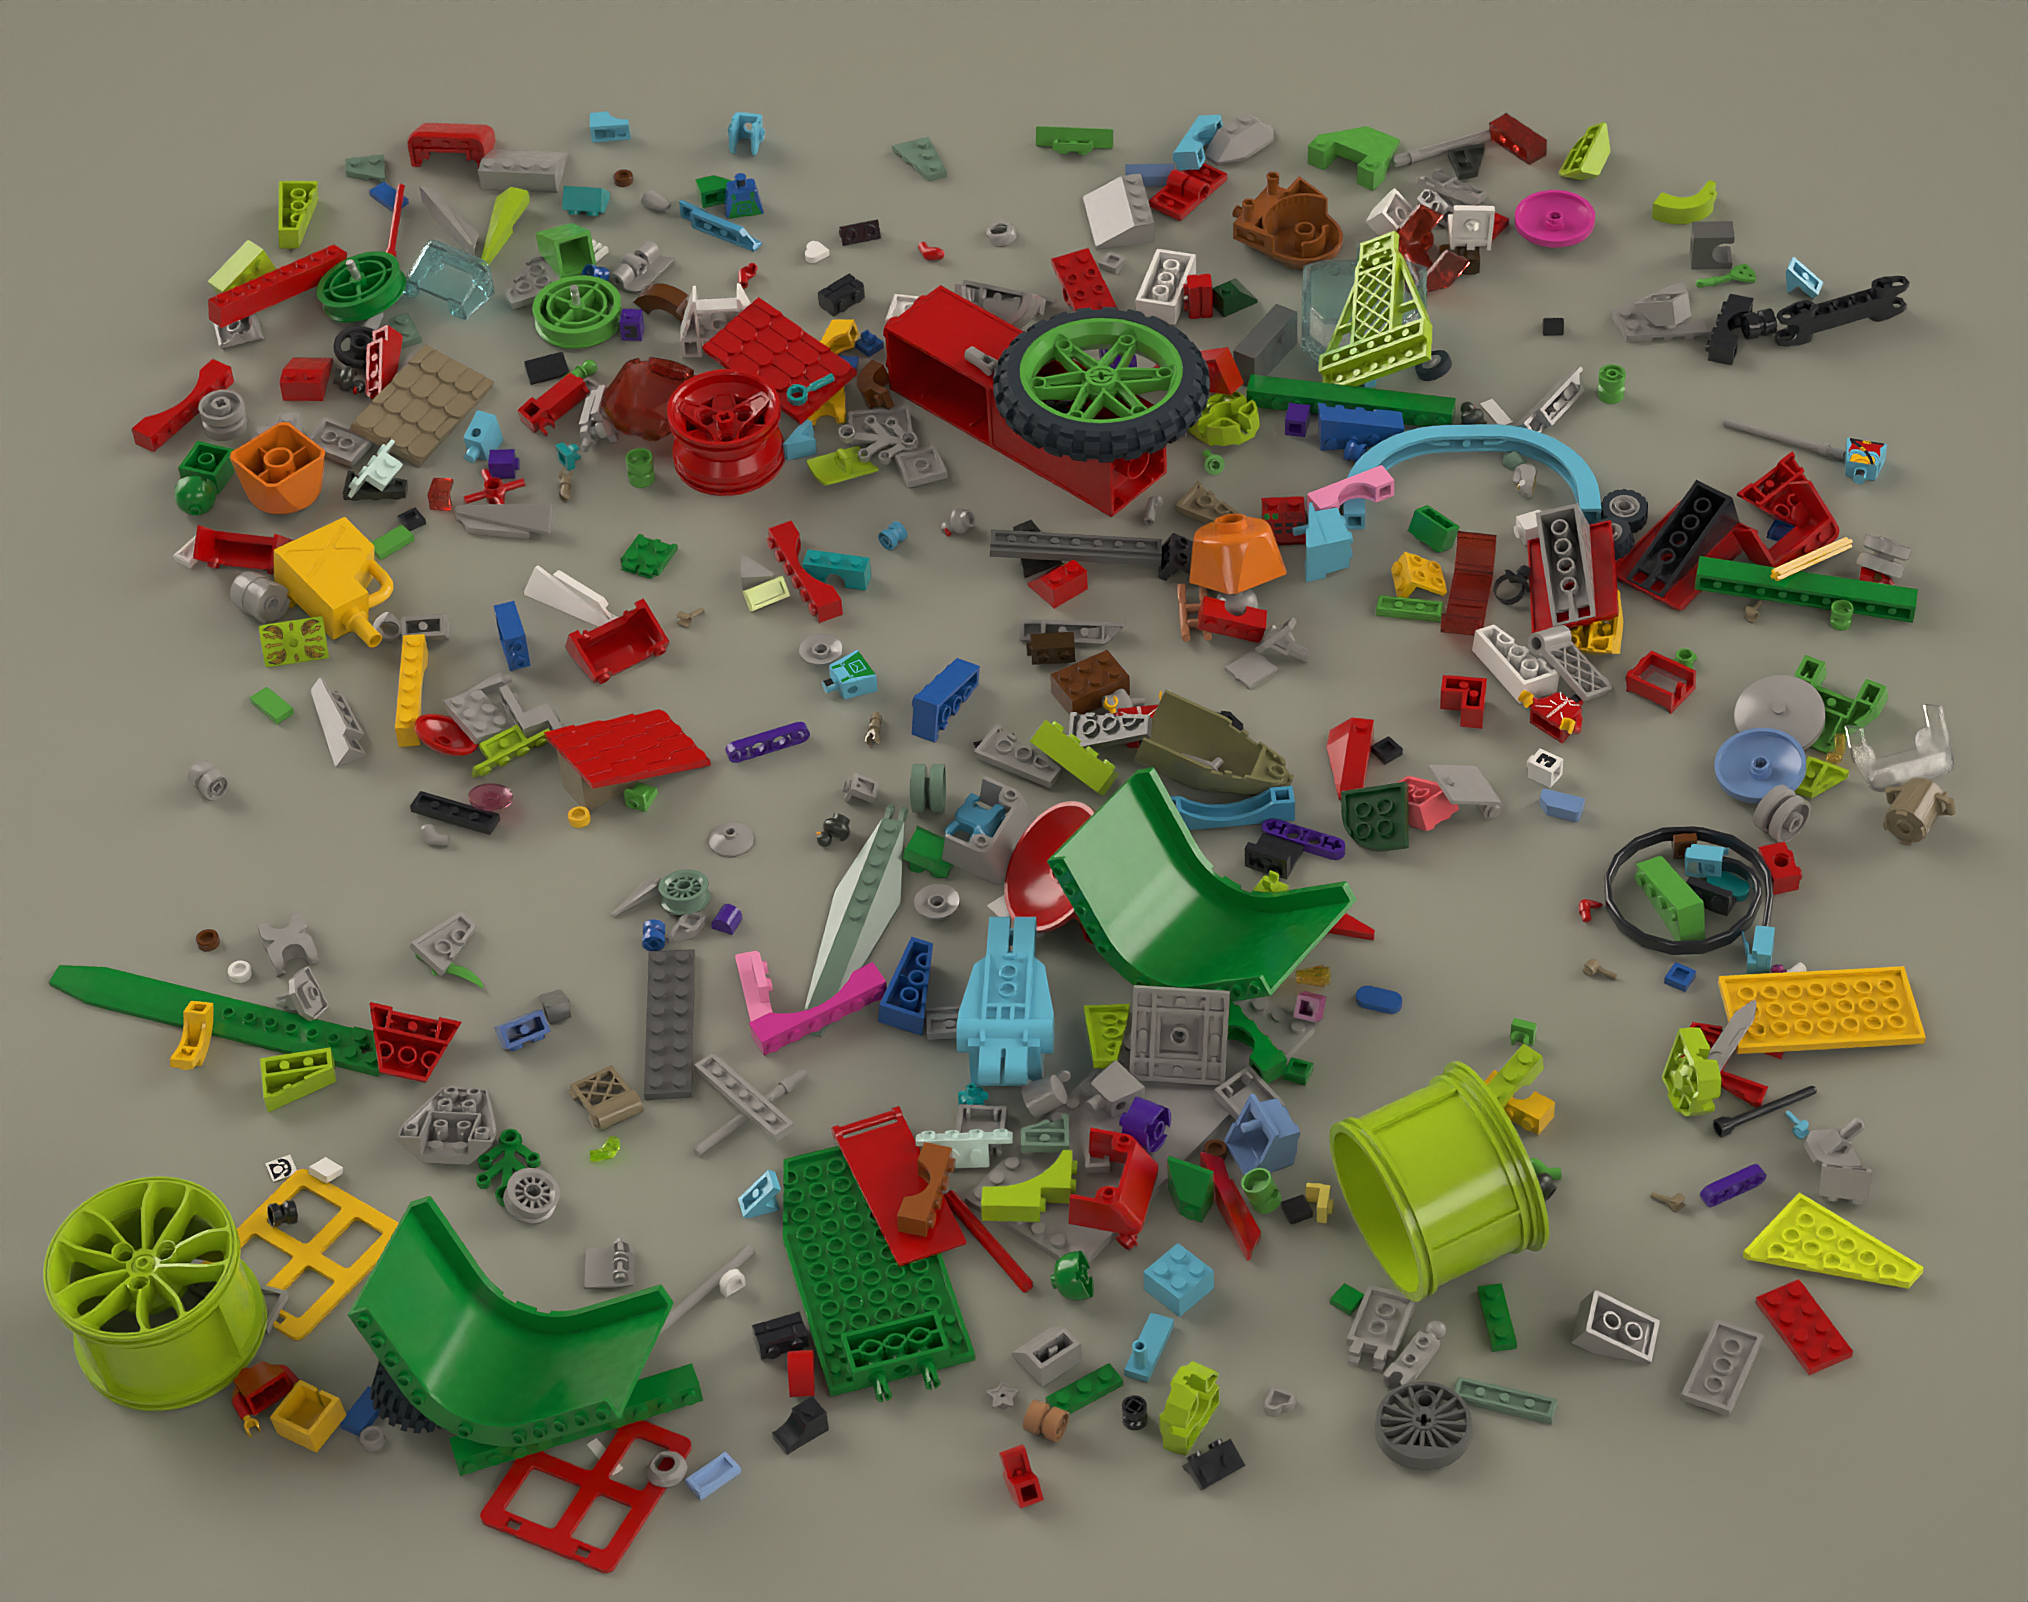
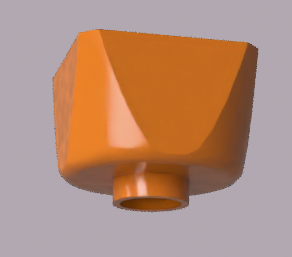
M279 422L231 452V462L250 502L263 512L280 515L295 513L311 505L321 493L325 450L289 422Z
M1227 514L1203 525L1194 533L1189 583L1226 594H1237L1287 573L1271 526L1263 519L1246 517L1243 514Z

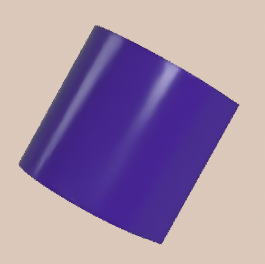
M724 904L711 923L712 929L733 935L743 919L741 911L734 905Z

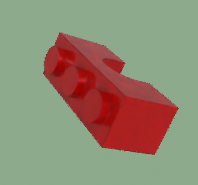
M1204 596L1198 611L1197 629L1259 643L1266 630L1267 610L1246 606L1243 615L1235 616L1226 610L1224 600Z

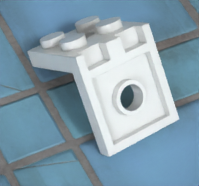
M1454 205L1453 214H1448L1447 220L1450 250H1454L1455 246H1466L1467 250H1475V246H1484L1487 250H1491L1495 207Z

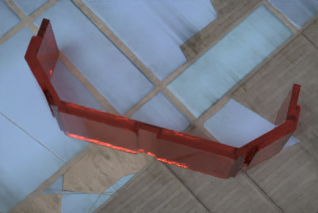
M1465 531L1457 532L1454 574L1446 614H1441L1440 632L1475 636L1476 630L1484 628L1494 572L1497 535Z

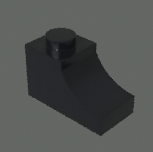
M811 1396L794 1406L785 1423L772 1432L774 1441L786 1455L790 1454L829 1430L827 1412Z

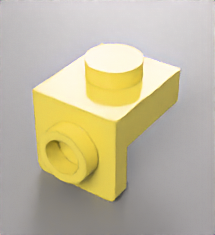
M1306 1183L1307 1202L1317 1203V1222L1327 1223L1328 1214H1333L1334 1200L1330 1199L1331 1185Z

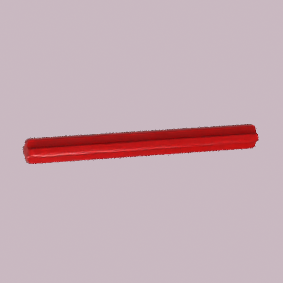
M949 1190L945 1193L944 1197L950 1209L1020 1290L1025 1293L1033 1288V1281L955 1191Z

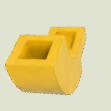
M190 1001L183 1011V1033L179 1046L170 1058V1067L189 1070L195 1066H202L212 1035L213 1003Z

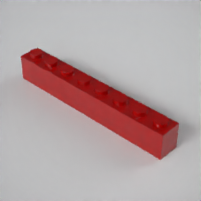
M335 244L330 245L242 285L217 294L208 299L209 320L223 328L318 286L322 277L332 267L347 259V252Z

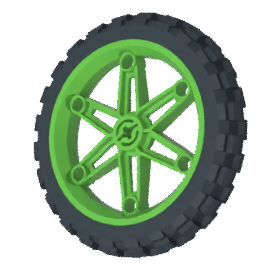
M1091 307L1080 308L1076 312L1069 314L1065 311L1053 315L1048 321L1041 320L1033 324L1027 331H1023L1012 340L1009 348L1003 351L993 376V392L996 407L1000 416L1003 419L1005 418V423L1020 437L1022 436L1024 441L1038 449L1044 447L1045 452L1060 458L1066 455L1070 456L1073 461L1087 462L1088 459L1098 460L1099 463H1111L1114 459L1124 458L1127 461L1141 457L1142 453L1152 454L1165 448L1167 443L1172 444L1185 435L1188 429L1192 428L1202 416V411L1206 408L1210 390L1207 363L1202 358V353L1194 342H1191L1183 332L1173 325L1169 326L1167 322L1153 315L1146 317L1140 311L1128 309L1127 312L1119 311L1117 307H1103V310H1092ZM1109 349L1100 361L1084 352L1085 350ZM1137 354L1156 363L1160 368H1128L1133 356ZM1118 355L1122 357L1116 369L1109 367ZM1072 359H1076L1080 364H1082L1086 369H1088V371H1083L1079 366H1077L1072 361ZM1054 360L1060 362L1069 372L1047 377H1035L1043 367ZM1159 390L1168 391L1161 401L1149 409L1135 397L1137 394ZM1115 397H1120L1131 407V410L1127 409ZM1087 399L1092 400L1093 403L1084 413L1081 412ZM1042 400H1075L1067 414L1056 411L1042 402ZM1103 407L1121 417L1104 420L1093 419Z

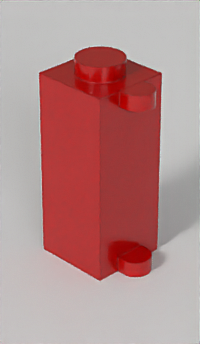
M569 373L536 400L546 408L549 419L556 422L590 393V390L586 387V383L581 377H576Z

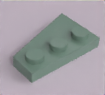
M929 137L892 145V152L902 156L903 161L914 166V170L928 182L947 177V171Z

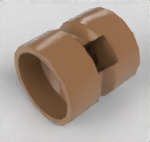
M1035 1399L1026 1411L1023 1429L1035 1435L1043 1433L1045 1439L1057 1443L1066 1431L1069 1413L1057 1407L1050 1409L1049 1404Z

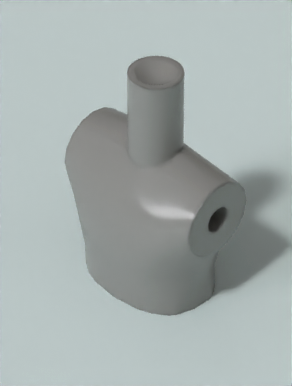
M1118 689L1113 694L1103 696L1102 698L1105 714L1110 713L1104 707L1106 697L1109 705L1115 704L1113 696L1118 698V704L1115 708L1116 712H1118V708L1145 705L1144 697L1129 698L1124 689Z

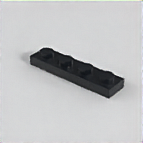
M423 791L418 793L410 805L411 812L488 835H491L500 821L499 813Z

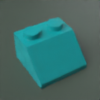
M563 186L562 210L568 211V215H579L580 212H587V216L598 217L599 213H605L611 192L603 188Z

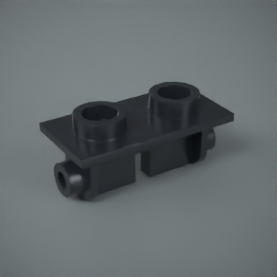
M878 219L840 226V230H838L842 246L881 239Z

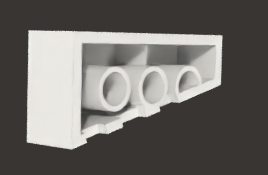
M1495 625L1475 631L1472 651L1516 700L1522 690L1529 691L1535 698L1557 692L1560 674L1555 669L1552 670L1547 667L1546 661L1533 657L1529 654L1530 650L1528 648L1515 644L1514 638Z

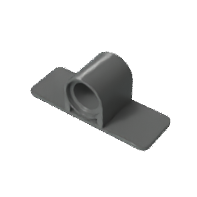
M561 990L539 995L548 1024L571 1018L568 1004L570 1001Z

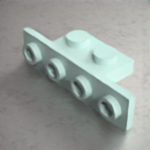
M391 439L387 445L383 444L377 452L378 456L373 455L367 465L369 467L364 466L358 475L359 479L355 477L349 485L351 491L348 496L350 498L355 495L365 481L383 491L400 471L403 463L389 455L395 443L394 440Z
M974 1129L970 1130L969 1133L948 1130L942 1134H935L934 1131H923L916 1136V1146H923L924 1142L951 1147L952 1158L956 1159L955 1168L989 1167V1144L1012 1143L1013 1132H1008L1006 1129H995L993 1132H983V1130Z

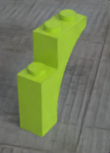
M1063 1150L1050 1168L1030 1180L1008 1186H982V1221L1041 1222V1212H1046V1203H1069L1070 1194H1076V1179H1072V1177L1077 1175L1078 1163L1077 1160H1073V1150Z

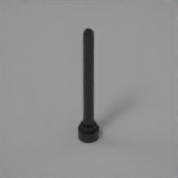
M1809 1086L1735 1117H1719L1713 1120V1128L1716 1134L1722 1138L1731 1134L1734 1127L1816 1094L1817 1089L1815 1086Z

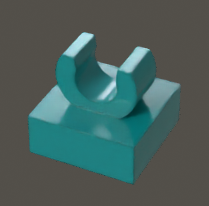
M563 442L555 445L558 461L568 471L575 469V461L581 458L576 452L580 450L575 443L568 447Z

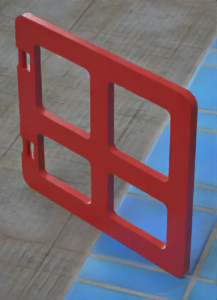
M642 1420L614 1428L618 1432L592 1470H586L546 1454L544 1451L517 1458L480 1513L481 1522L485 1526L513 1535L517 1539L566 1559L582 1563L584 1566L601 1573H610L617 1567L667 1487L653 1485L649 1481L643 1490H637L611 1480V1475L636 1439H642L669 1451L677 1452L684 1459L687 1458L692 1450L691 1441L688 1437ZM664 1457L657 1469L662 1472L671 1470L675 1465L674 1459ZM532 1470H538L580 1487L554 1528H547L505 1510ZM599 1496L631 1508L604 1549H599L571 1537ZM512 1521L521 1526L518 1530H515L507 1525ZM578 1549L589 1552L587 1558L577 1555Z

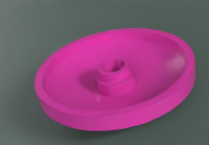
M1545 190L1527 196L1518 204L1515 210L1514 223L1518 233L1536 245L1553 248L1567 247L1585 240L1592 233L1595 226V211L1586 199L1575 193L1563 190Z

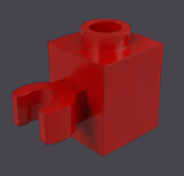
M533 397L517 410L521 422L534 433L540 429L541 433L547 436L548 432L544 429L546 426H551L553 429L556 428L554 421L549 419L546 408Z

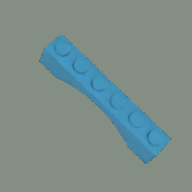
M1292 786L1269 788L1250 799L1229 804H1205L1191 801L1181 796H1171L1189 830L1262 824L1270 818L1285 822L1295 821V799Z

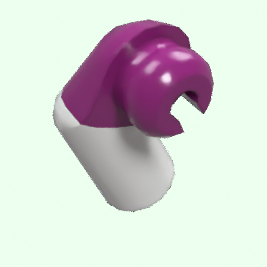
M1801 962L1789 970L1784 969L1781 964H1775L1771 967L1772 973L1806 971L1805 965Z

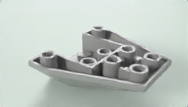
M455 1086L441 1087L402 1124L397 1135V1141L422 1162L470 1165L492 1146L497 1133L488 1089L477 1087L457 1088Z

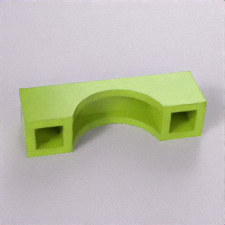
M1523 1043L1487 1085L1503 1108H1505L1511 1097L1521 1087L1525 1085L1530 1086L1543 1071V1056Z

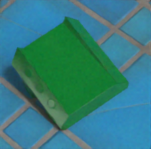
M916 826V830L903 855V859L908 862L909 870L915 873H921L926 870L930 872L932 877L947 879L954 865L942 860L945 838L920 826Z

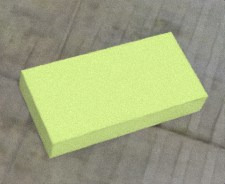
M783 576L742 591L750 611L757 610L790 596Z

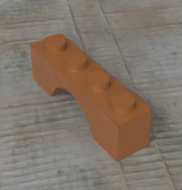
M924 1142L918 1157V1176L923 1178L929 1185L917 1195L904 1197L897 1215L898 1231L926 1237L929 1228L934 1227L936 1221L935 1211L941 1208L943 1200L942 1191L947 1190L949 1172L953 1173L956 1159L952 1158L951 1147Z

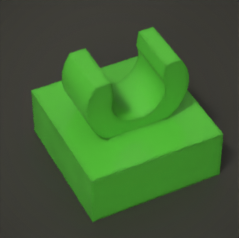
M1513 1018L1510 1034L1511 1045H1514L1515 1041L1527 1046H1533L1536 1040L1537 1024Z

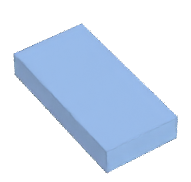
M724 1452L686 1478L685 1485L702 1500L740 1474L741 1467Z

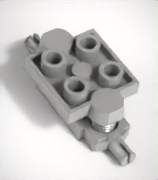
M605 384L598 385L597 389L591 391L590 396L586 397L579 422L581 427L580 435L582 437L580 449L583 452H588L589 447L597 445L600 438L604 439L607 437L611 443L619 440L626 413L624 408L620 406L619 394L616 390H609Z

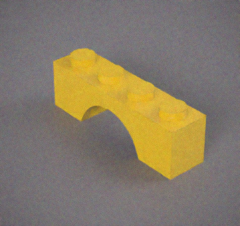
M832 319L820 342L829 347L835 354L853 348L855 341L860 336L854 319Z

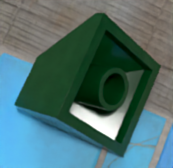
M1236 278L1212 288L1213 307L1223 317L1258 303V299Z

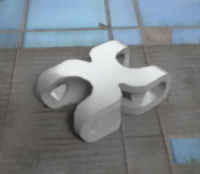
M300 911L290 914L291 923L284 929H274L268 922L257 925L262 944L270 957V963L276 976L287 973L285 965L293 958L305 959L308 965L319 963L315 944L311 935L308 934L305 920Z

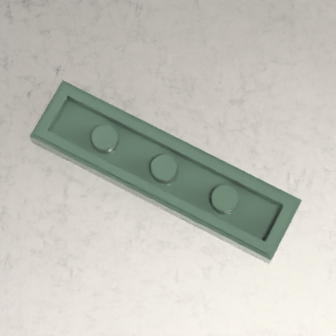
M1459 1376L1454 1389L1469 1406L1552 1424L1558 1400Z

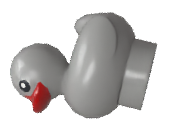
M954 508L950 515V521L943 522L940 530L948 537L953 532L963 534L969 527L974 526L975 516L971 510Z

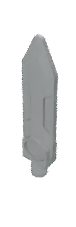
M1752 1000L1735 1012L1710 1050L1707 1059L1716 1060L1720 1071L1754 1021L1757 1004L1755 1000Z

